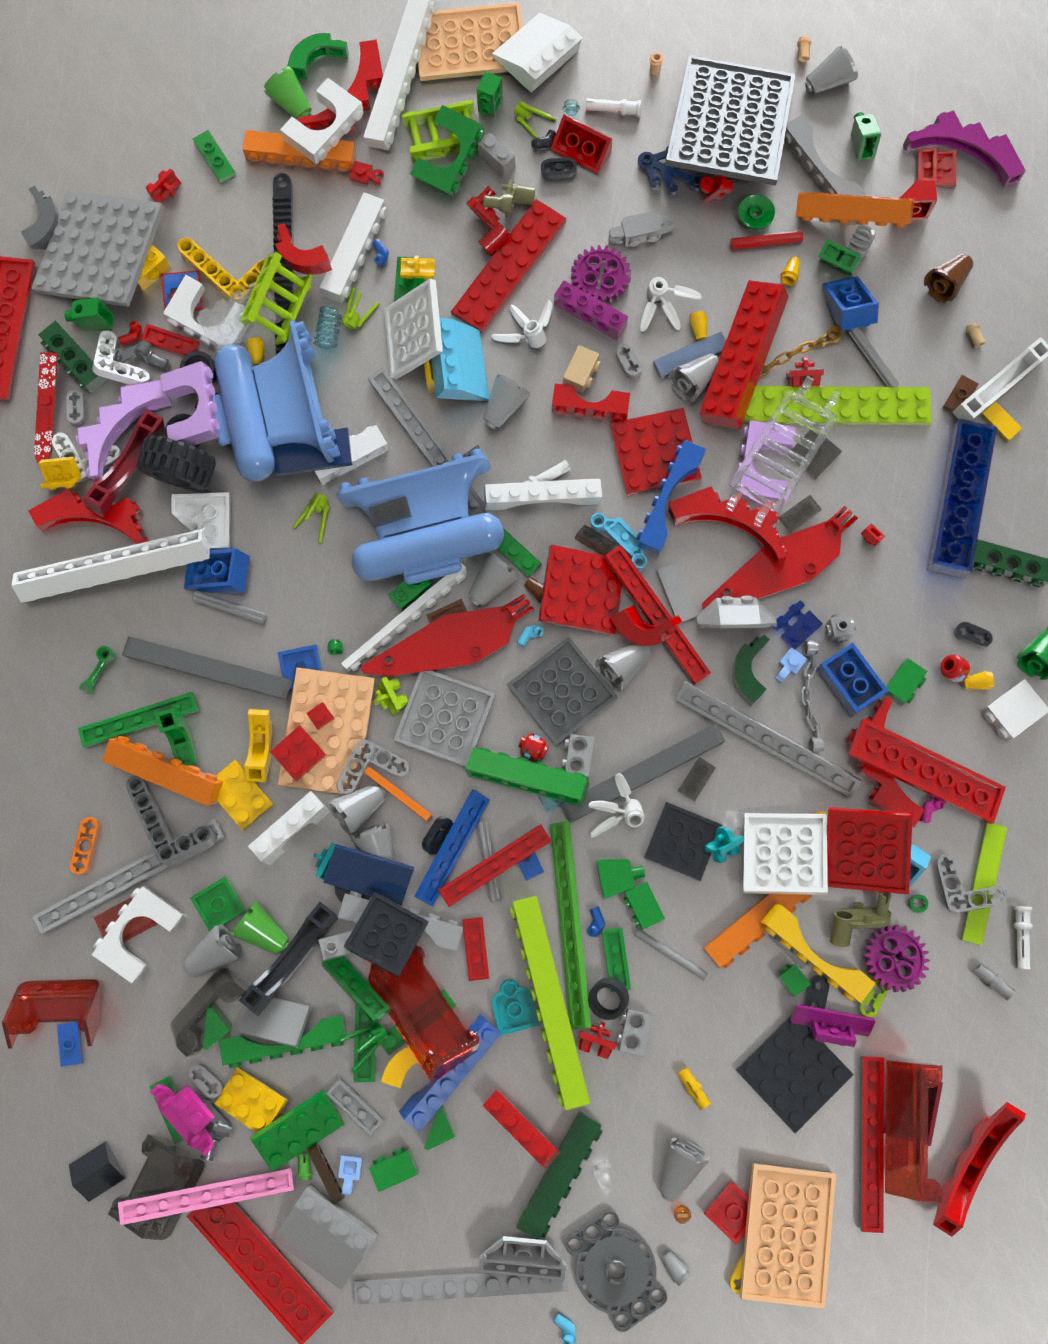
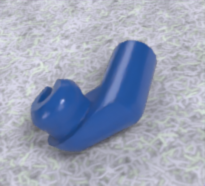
M376 239L372 243V246L378 252L376 257H374V261L379 266H382L387 262L389 251L379 239Z
M599 906L590 909L593 921L587 928V934L591 937L600 935L605 926Z

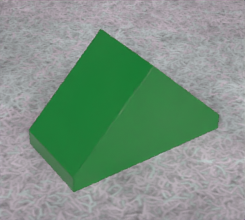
M209 1003L207 1007L203 1042L204 1050L210 1048L227 1034L232 1026L214 1003Z
M442 1106L437 1111L424 1146L426 1150L456 1136L445 1108Z

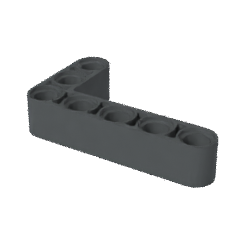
M131 776L127 780V791L157 859L165 866L173 867L211 848L216 843L215 833L204 825L172 839L149 785L138 776ZM141 784L138 790H134L136 785ZM149 800L148 805L142 807L143 802ZM156 817L155 823L149 825L150 820ZM209 833V837L201 841L202 836ZM160 835H164L163 840L157 842V838ZM190 842V847L187 850H183V846ZM168 852H172L171 857L165 860V855Z

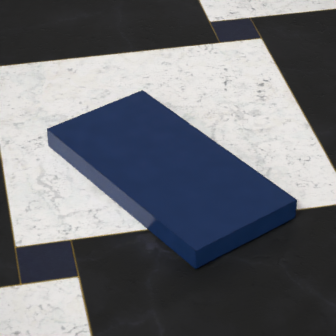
M348 427L334 429L336 439L333 441L339 448L340 456L334 457V462L331 463L326 460L321 451L308 444L288 443L274 446L273 454L276 476L352 466Z
M335 844L323 883L370 897L376 892L402 906L414 867Z

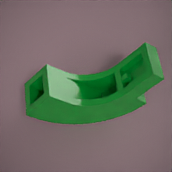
M318 33L308 36L294 47L289 56L287 67L289 66L293 69L297 79L308 80L310 67L317 59L322 57L348 59L349 50L347 42L332 40L330 33Z
M175 707L154 713L159 731L166 735L174 758L181 760L182 764L186 766L198 763L191 733L180 710Z

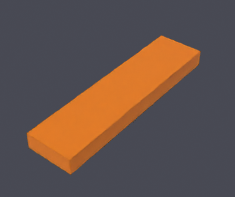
M371 767L365 769V775L427 823L431 820L432 815L388 780Z

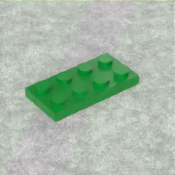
M322 1090L250 1136V1139L271 1172H273L345 1124L325 1091Z

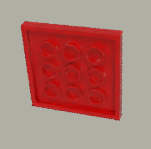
M684 408L610 423V430L627 496L659 490L663 478L667 479L670 474L667 472L671 461L675 463L677 456L674 454L678 445L682 446L684 440L693 443ZM698 468L696 473L686 477L678 485L701 481L700 468Z
M551 544L549 546L538 621L614 636L616 627L611 617L619 611L622 583L603 558L605 555Z
M829 807L827 824V887L909 895L913 814Z

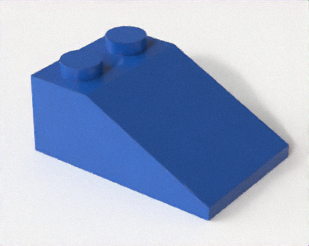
M858 276L822 283V288L834 321L841 331L878 323L879 302Z
M236 548L210 550L209 559L187 565L184 589L225 594L244 593L250 556Z

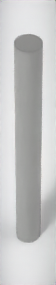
M638 929L634 936L702 980H705L707 977V972L645 932Z

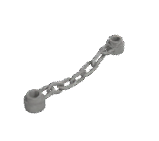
M805 640L803 643L804 656H809V662L803 673L805 684L801 689V702L806 709V721L814 732V737L809 739L808 748L814 753H820L824 751L825 743L823 739H820V723L812 712L810 680L814 677L817 670L815 654H818L819 645L814 641ZM809 666L814 667L812 674L806 675ZM804 692H808L809 700L804 702ZM814 718L817 726L813 728L809 719Z

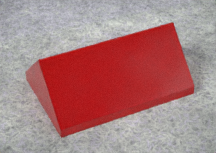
M563 114L550 150L564 157L573 158L576 163L598 174L611 154L613 138Z

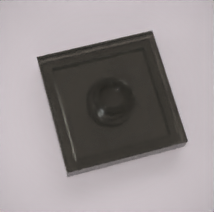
M812 427L787 455L816 480L842 451L815 427Z

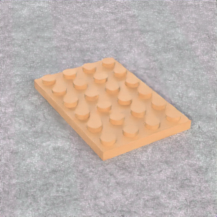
M520 3L435 11L432 15L431 27L427 30L426 42L422 46L421 58L418 62L420 81L484 75L485 71L491 74L508 72L492 57V53L523 28Z
M296 668L286 736L301 725L327 756L297 782L281 765L279 786L342 794L337 790V780L356 744L367 738L375 678ZM324 702L335 719L320 730H317L306 713ZM365 745L359 747L362 752L360 756L355 754L354 758H359L363 761L362 756L365 751ZM353 761L350 764V770L353 773L360 771V764ZM347 772L345 773V776H349L347 781L341 782L344 791L347 788H351L349 785L350 779H356V776H351ZM359 780V782H358L356 788L354 789V791L359 790L360 780Z
M752 1163L739 1296L741 1299L825 1308L836 1174Z

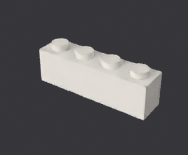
M377 425L365 428L362 433L356 436H349L352 466L314 471L321 485L389 450L387 442Z

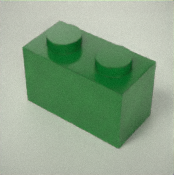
M907 658L886 685L889 691L884 695L891 698L899 706H903L905 703L909 704L916 695L913 693L917 687L921 688L925 683L926 678L924 676L928 671Z
M648 882L624 893L623 901L627 909H632L634 913L632 920L637 928L640 927L641 930H644L665 919Z
M404 1147L393 1151V1156L385 1159L384 1156H381L372 1161L373 1165L369 1167L378 1192L418 1175L419 1170L410 1148L404 1150Z

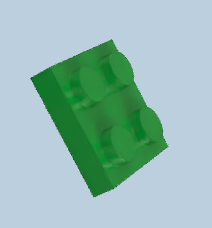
M226 876L190 897L209 932L214 926L225 925L246 912L244 905Z

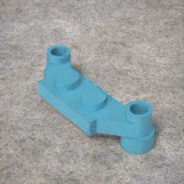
M602 513L592 515L590 524L593 530L605 531L619 546H622L624 551L632 558V562L639 571L644 569L647 564V558L644 555L643 549L637 547L639 542L636 540L637 534L619 516L613 519L606 518Z

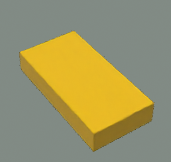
M997 402L993 403L980 415L1006 442L1010 441L1023 429Z

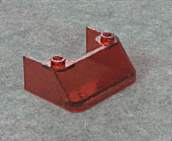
M95 979L26 981L21 983L17 987L2 1020L8 1049L13 1048L18 1034L32 1033L37 1029L39 1022L78 1021L79 1030L85 1032L87 1046H92L100 1024L101 990L99 982Z

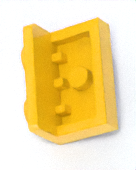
M74 457L46 459L38 463L45 479L40 484L41 489L71 488L82 478Z

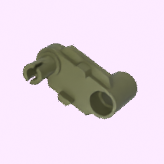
M510 179L508 184H501V189L505 190L501 197L485 195L483 203L484 208H497L502 213H505V217L509 218L515 203L533 205L535 186L514 184V180Z
M878 892L877 905L874 908H863V903L854 902L852 909L836 910L833 917L830 942L838 947H848L853 929L879 928L890 925L892 913L888 909L891 894Z

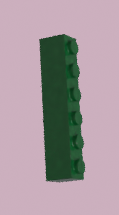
M581 1111L577 1113L558 1148L561 1153L548 1166L517 1222L516 1228L536 1240H539L541 1236L545 1238L551 1227L548 1225L551 1217L556 1218L561 1209L559 1203L562 1197L564 1199L567 1198L572 1188L569 1184L573 1178L575 1180L578 1178L582 1170L579 1167L583 1159L587 1161L593 1150L590 1148L594 1140L597 1142L603 1132L600 1129L601 1123Z

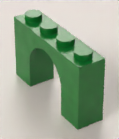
M442 105L434 123L458 137L460 143L459 155L452 164L444 167L435 166L418 157L410 175L453 197L454 193L456 194L460 188L459 182L462 176H465L468 171L467 165L470 159H473L476 154L478 142H481L484 137L485 128L480 123Z

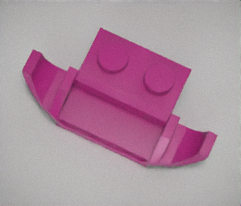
M156 1085L150 1093L155 1096L160 1113L187 1142V1145L202 1151L203 1156H205L213 1148V1140L205 1127L215 1116L188 1085L177 1095L165 1085Z

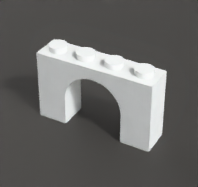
M329 78L321 84L316 93L318 101L336 114L333 124L324 130L317 131L305 127L295 118L291 117L280 129L283 140L316 165L320 160L325 159L329 150L338 144L339 139L350 131L351 126L356 121H359L364 113L362 102Z
M185 275L163 313L167 319L166 321L174 327L179 325L184 328L183 331L190 336L197 335L200 337L199 340L206 345H210V343L215 345L218 351L226 345H238L249 325L245 326L239 322L245 307L235 302L223 323L212 328L200 326L194 320V309L205 288L202 283Z
M310 791L248 847L261 862L271 865L285 853L282 847L296 832L310 823L316 825L331 811Z
M142 886L141 889L138 887L130 896L132 901L128 906L125 904L118 912V915H120L116 922L112 921L105 930L107 932L103 940L99 938L92 947L95 950L92 956L131 983L136 981L147 964L126 949L123 943V930L126 924L135 917L144 916L151 918L171 932L184 916L183 912L146 886Z

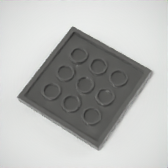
M567 637L507 684L555 746L559 745L570 734H573L618 699V696L570 637Z

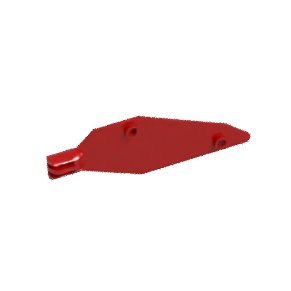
M844 505L828 521L780 537L781 545H784L787 550V556L783 564L777 566L772 556L763 547L702 603V608L705 609L716 598H722L723 596H731L733 598L752 596L760 599L812 581L840 555L842 533L858 517L854 515L849 519L853 512L851 510L846 511L847 507ZM728 591L730 595H725L724 592Z
M523 594L505 606L443 615L363 664L361 671L364 674L397 676L476 664L508 644L514 623L535 609L533 606L528 607L530 601L528 599L524 600L526 595ZM392 658L391 663H386L385 660Z

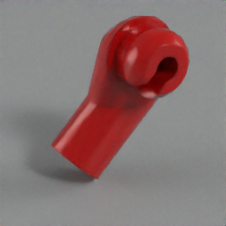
M138 321L130 322L129 333L118 337L121 346L138 340L142 331V326L139 325Z

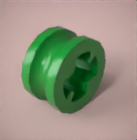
M914 895L909 900V908L915 913L924 912L928 908V900L923 895ZM914 899H922L923 903L921 904L924 905L923 908H915L914 904L916 903H913Z

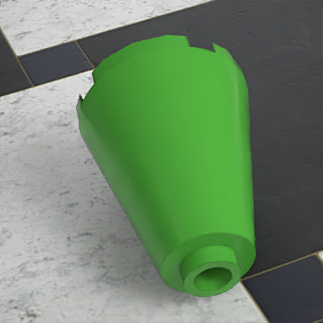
M288 66L282 68L283 72L281 74L274 73L265 83L264 88L266 90H263L264 93L295 119L298 120V117L310 116L312 108L293 69Z
M256 900L230 933L233 937L275 955L278 952L282 954L289 945L286 942L288 937Z

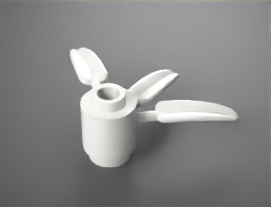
M653 278L646 290L651 302H647L640 323L641 332L645 331L649 326L656 310L654 302L659 300L663 303L662 309L676 330H680V321L671 302L666 303L663 298L666 291L674 292L676 296L698 300L702 298V295L693 289L679 285L669 288L664 278Z
M547 300L539 322L536 320L529 321L516 306L510 305L511 314L522 328L524 327L525 335H491V338L498 342L518 343L520 339L526 338L532 348L543 346L547 340L543 326L546 327L549 323L552 302Z
M621 773L615 775V781L620 795L626 798V801L622 804V809L618 808L617 803L607 801H592L588 806L610 813L620 812L623 815L618 818L611 816L593 829L590 834L591 838L616 826L622 819H625V822L631 827H639L644 821L645 816L641 803L636 799L629 798L631 790Z

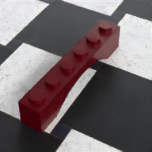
M146 409L136 423L133 433L117 461L103 477L93 483L83 497L86 509L104 517L137 470L136 463L144 439L148 436L159 437L164 432L165 426L162 417Z

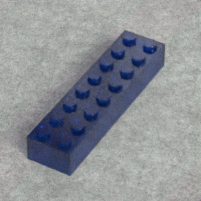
M959 419L953 426L927 570L966 578L972 572L997 432L996 426Z

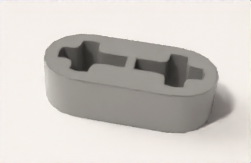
M628 344L618 346L616 358L623 372L630 379L638 378L641 374L642 366L633 348ZM623 350L625 353L628 352V359H626L625 355H621ZM630 364L633 368H637L635 373L633 371H629Z
M71 390L66 395V417L71 425L75 427L82 426L86 421V400L79 390ZM75 396H78L79 399H77L76 405H75V403L73 402V400L75 399ZM77 411L80 417H77V420H74L72 417L76 416Z
M201 1064L190 1068L188 1078L203 1094L209 1098L220 1096L224 1085L215 1074ZM202 1070L201 1075L205 1080L201 1078L195 1079L196 1073L194 1071ZM207 1082H209L212 1085L217 1083L218 1086L216 1087V1089L218 1090V1092L210 1093L211 1087L207 1084Z

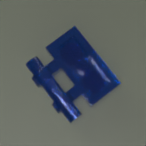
M801 600L796 604H792L788 608L789 611L776 619L777 627H772L776 632L782 628L785 631L781 635L782 640L795 650L823 625L810 610L805 614L800 611L805 607ZM795 617L798 621L790 626L788 621Z

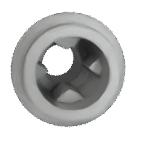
M671 1251L661 1259L673 1283L676 1282L678 1286L691 1276V1273L688 1271L689 1268Z

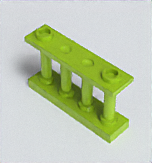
M465 100L460 103L445 105L470 119L471 114H475L474 100ZM441 106L420 111H409L402 114L404 128L410 127L414 145L409 146L412 163L416 162L418 157L423 160L459 154L460 143L456 135L449 132V139L439 140L434 121ZM428 123L432 142L422 144L417 125Z
M274 252L267 255L239 322L245 326L255 322L277 334L274 343L279 345L287 342L289 339L290 321L296 319L304 297L311 289L313 276L309 274L299 278L281 266L280 260L282 255ZM276 272L298 285L295 294L290 293L274 282L273 276ZM268 289L275 291L291 302L288 311L267 299L266 293ZM262 305L284 318L281 328L260 316L259 309Z

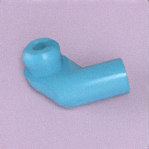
M540 625L525 627L516 643L525 647L529 639L543 635V627Z
M558 1313L553 1323L562 1329V1343L574 1344L576 1342L575 1325Z

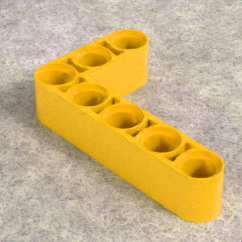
M187 237L180 239L177 247L182 258L195 270H199L200 275L233 305L236 302L246 307L254 285L249 284L257 281L266 259L258 261L237 281L192 239Z

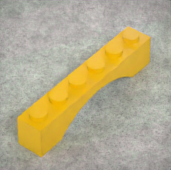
M775 903L761 921L766 926L764 930L772 937L778 936L781 939L779 942L788 950L792 948L796 951L795 956L804 963L808 961L813 965L811 969L819 976L825 975L828 978L826 982L833 988L837 989L839 987L843 990L842 995L849 1001L853 1002L855 1000L861 1003L876 984L856 968L832 966L820 959L805 942L797 917L782 905Z

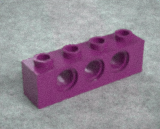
M564 280L554 294V306L617 341L627 327V315Z

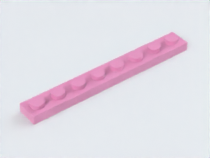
M291 1168L118 1202L120 1225L294 1190Z

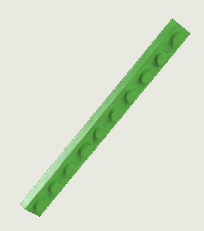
M570 821L550 824L569 1017L571 1029L591 1028L572 838Z

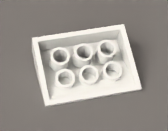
M539 13L493 52L492 57L524 87L532 92L578 52L583 37L570 25Z

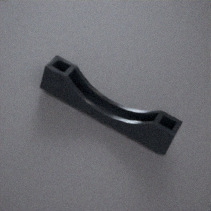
M319 902L306 917L299 931L282 954L252 983L238 1001L259 1016L319 943L318 940L322 939L338 919L337 915L323 903Z

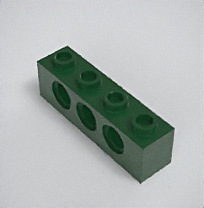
M56 320L38 334L43 340L40 342L47 351L51 350L53 353H58L57 363L59 365L63 363L66 366L64 370L70 377L75 376L78 379L75 382L82 390L87 389L92 393L108 380V378L101 377L93 372L92 359Z
M979 539L972 545L967 566L972 567L973 570L990 572L996 577H1008L1018 583L1026 582L1035 588H1041L1048 584V558ZM988 556L992 557L995 563H991L988 560ZM1007 562H1011L1014 569L1008 567ZM1026 567L1031 568L1033 574L1028 573Z

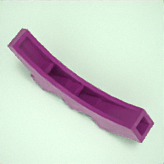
M954 110L942 112L936 117L934 124H930L920 131L910 132L903 144L905 151L935 146L956 149L969 154L985 164L997 176L1003 187L1020 181L1026 172L1007 134L997 135L989 140L980 122L968 124L963 128Z

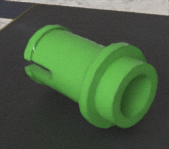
M309 1153L305 1154V1163L303 1162V1154L297 1155L298 1174H296V1177L299 1178V1181L311 1180L313 1173H311Z

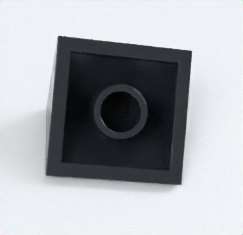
M107 1141L69 1164L72 1187L88 1202L126 1179Z

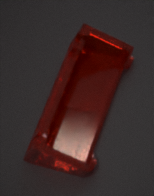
M416 945L399 978L371 963L368 982L373 990L390 1007L389 1016L426 1076L433 1083L477 1052L480 1039L475 1031L465 1029L423 964V958L425 957L423 949Z
M886 1060L885 1193L922 1202L942 1203L941 1185L936 1180L928 1178V1087H936L941 1083L943 1065L929 1062Z

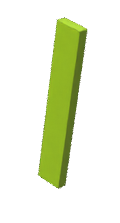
M985 823L971 891L995 886L1007 827L994 823ZM984 892L987 896V904H991L989 900L993 899V895L988 896V892ZM975 894L972 896L971 901L974 905L979 906L983 904V897ZM991 907L966 912L961 941L983 946Z

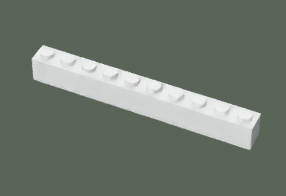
M408 0L363 137L369 147L389 150L390 145L394 141V132L396 127L399 126V117L405 107L406 95L410 92V83L415 76L416 64L421 58V49L426 42L427 30L431 27V18L436 11L437 0Z
M199 529L16 572L13 574L11 586L21 603L34 601L65 592L90 588L99 584H107L116 580L128 579L133 576L145 575L150 572L204 561L210 558V546L203 530Z

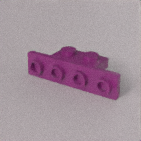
M799 1004L795 1006L791 1016L792 1023L811 1027L814 1040L854 1047L857 1042L855 1034L868 1037L875 1025V1019L871 1017Z

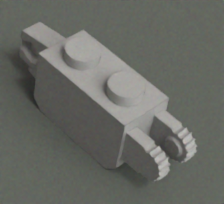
M654 211L624 217L621 221V226L613 227L609 231V243L613 245L624 243L625 247H635L640 243L655 242L661 239V234L674 230L673 219L671 216L658 217V213Z

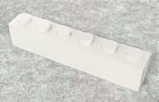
M363 193L332 259V270L326 272L319 287L323 297L342 304L344 299L348 298L351 291L350 286L357 279L359 267L364 264L366 251L371 249L372 238L379 231L381 219H384L386 216L387 208L383 199Z

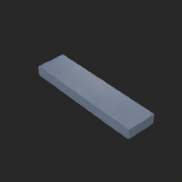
M722 332L716 333L653 361V364L660 378L663 379L668 377L669 372L680 365L707 354H721L726 339Z

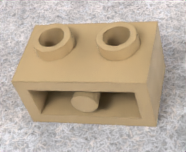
M578 345L563 376V384L572 385L576 391L584 393L586 388L589 389L593 381L591 376L593 372L598 371L601 364L599 353Z

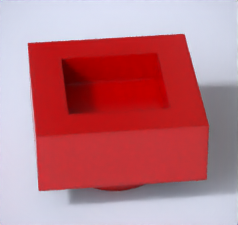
M872 523L860 533L864 540L874 547L886 537Z
M324 702L306 713L317 730H320L335 719Z

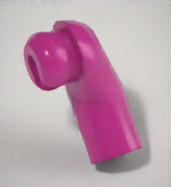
M932 798L925 802L922 807L924 812L921 815L920 822L931 823L932 813L943 809L945 802L937 798Z

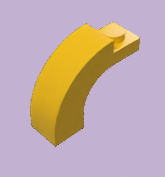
M249 709L250 737L248 755L244 765L246 781L266 782L271 762L272 721H270L269 710Z
M419 1043L411 1045L398 1052L390 1060L385 1068L381 1082L402 1088L406 1074L412 1065L428 1061L445 1067L451 1059V1054L443 1051L436 1054L438 1046L436 1044Z

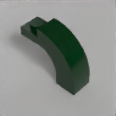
M763 635L760 639L756 637L749 644L751 648L744 643L733 662L732 678L734 686L740 697L750 707L766 691V688L754 677L752 672L753 658L770 640L766 635Z

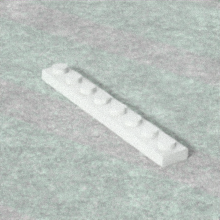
M461 563L462 569L460 572L444 576L344 660L341 664L349 673L359 669L362 661L366 658H372L381 645L386 646L392 640L391 637L394 634L404 631L407 627L406 624L411 620H417L426 607L428 609L437 602L436 599L441 595L445 596L450 592L451 586L462 582L466 578V567Z

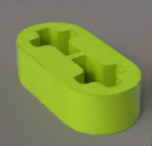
M874 980L876 983L874 986H878L879 980ZM885 984L880 987L881 993H877L873 997L875 990L871 989L865 999L859 1003L858 1011L862 1016H876L887 994ZM873 1000L871 1004L873 1011L865 1013L864 1004H869Z

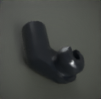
M548 130L545 137L534 138L531 141L532 148L537 150L549 149L556 132Z

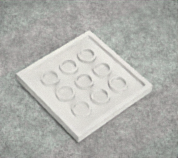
M428 279L384 308L389 370L392 379L402 377L443 352L436 280Z
M745 813L744 893L828 895L827 814Z

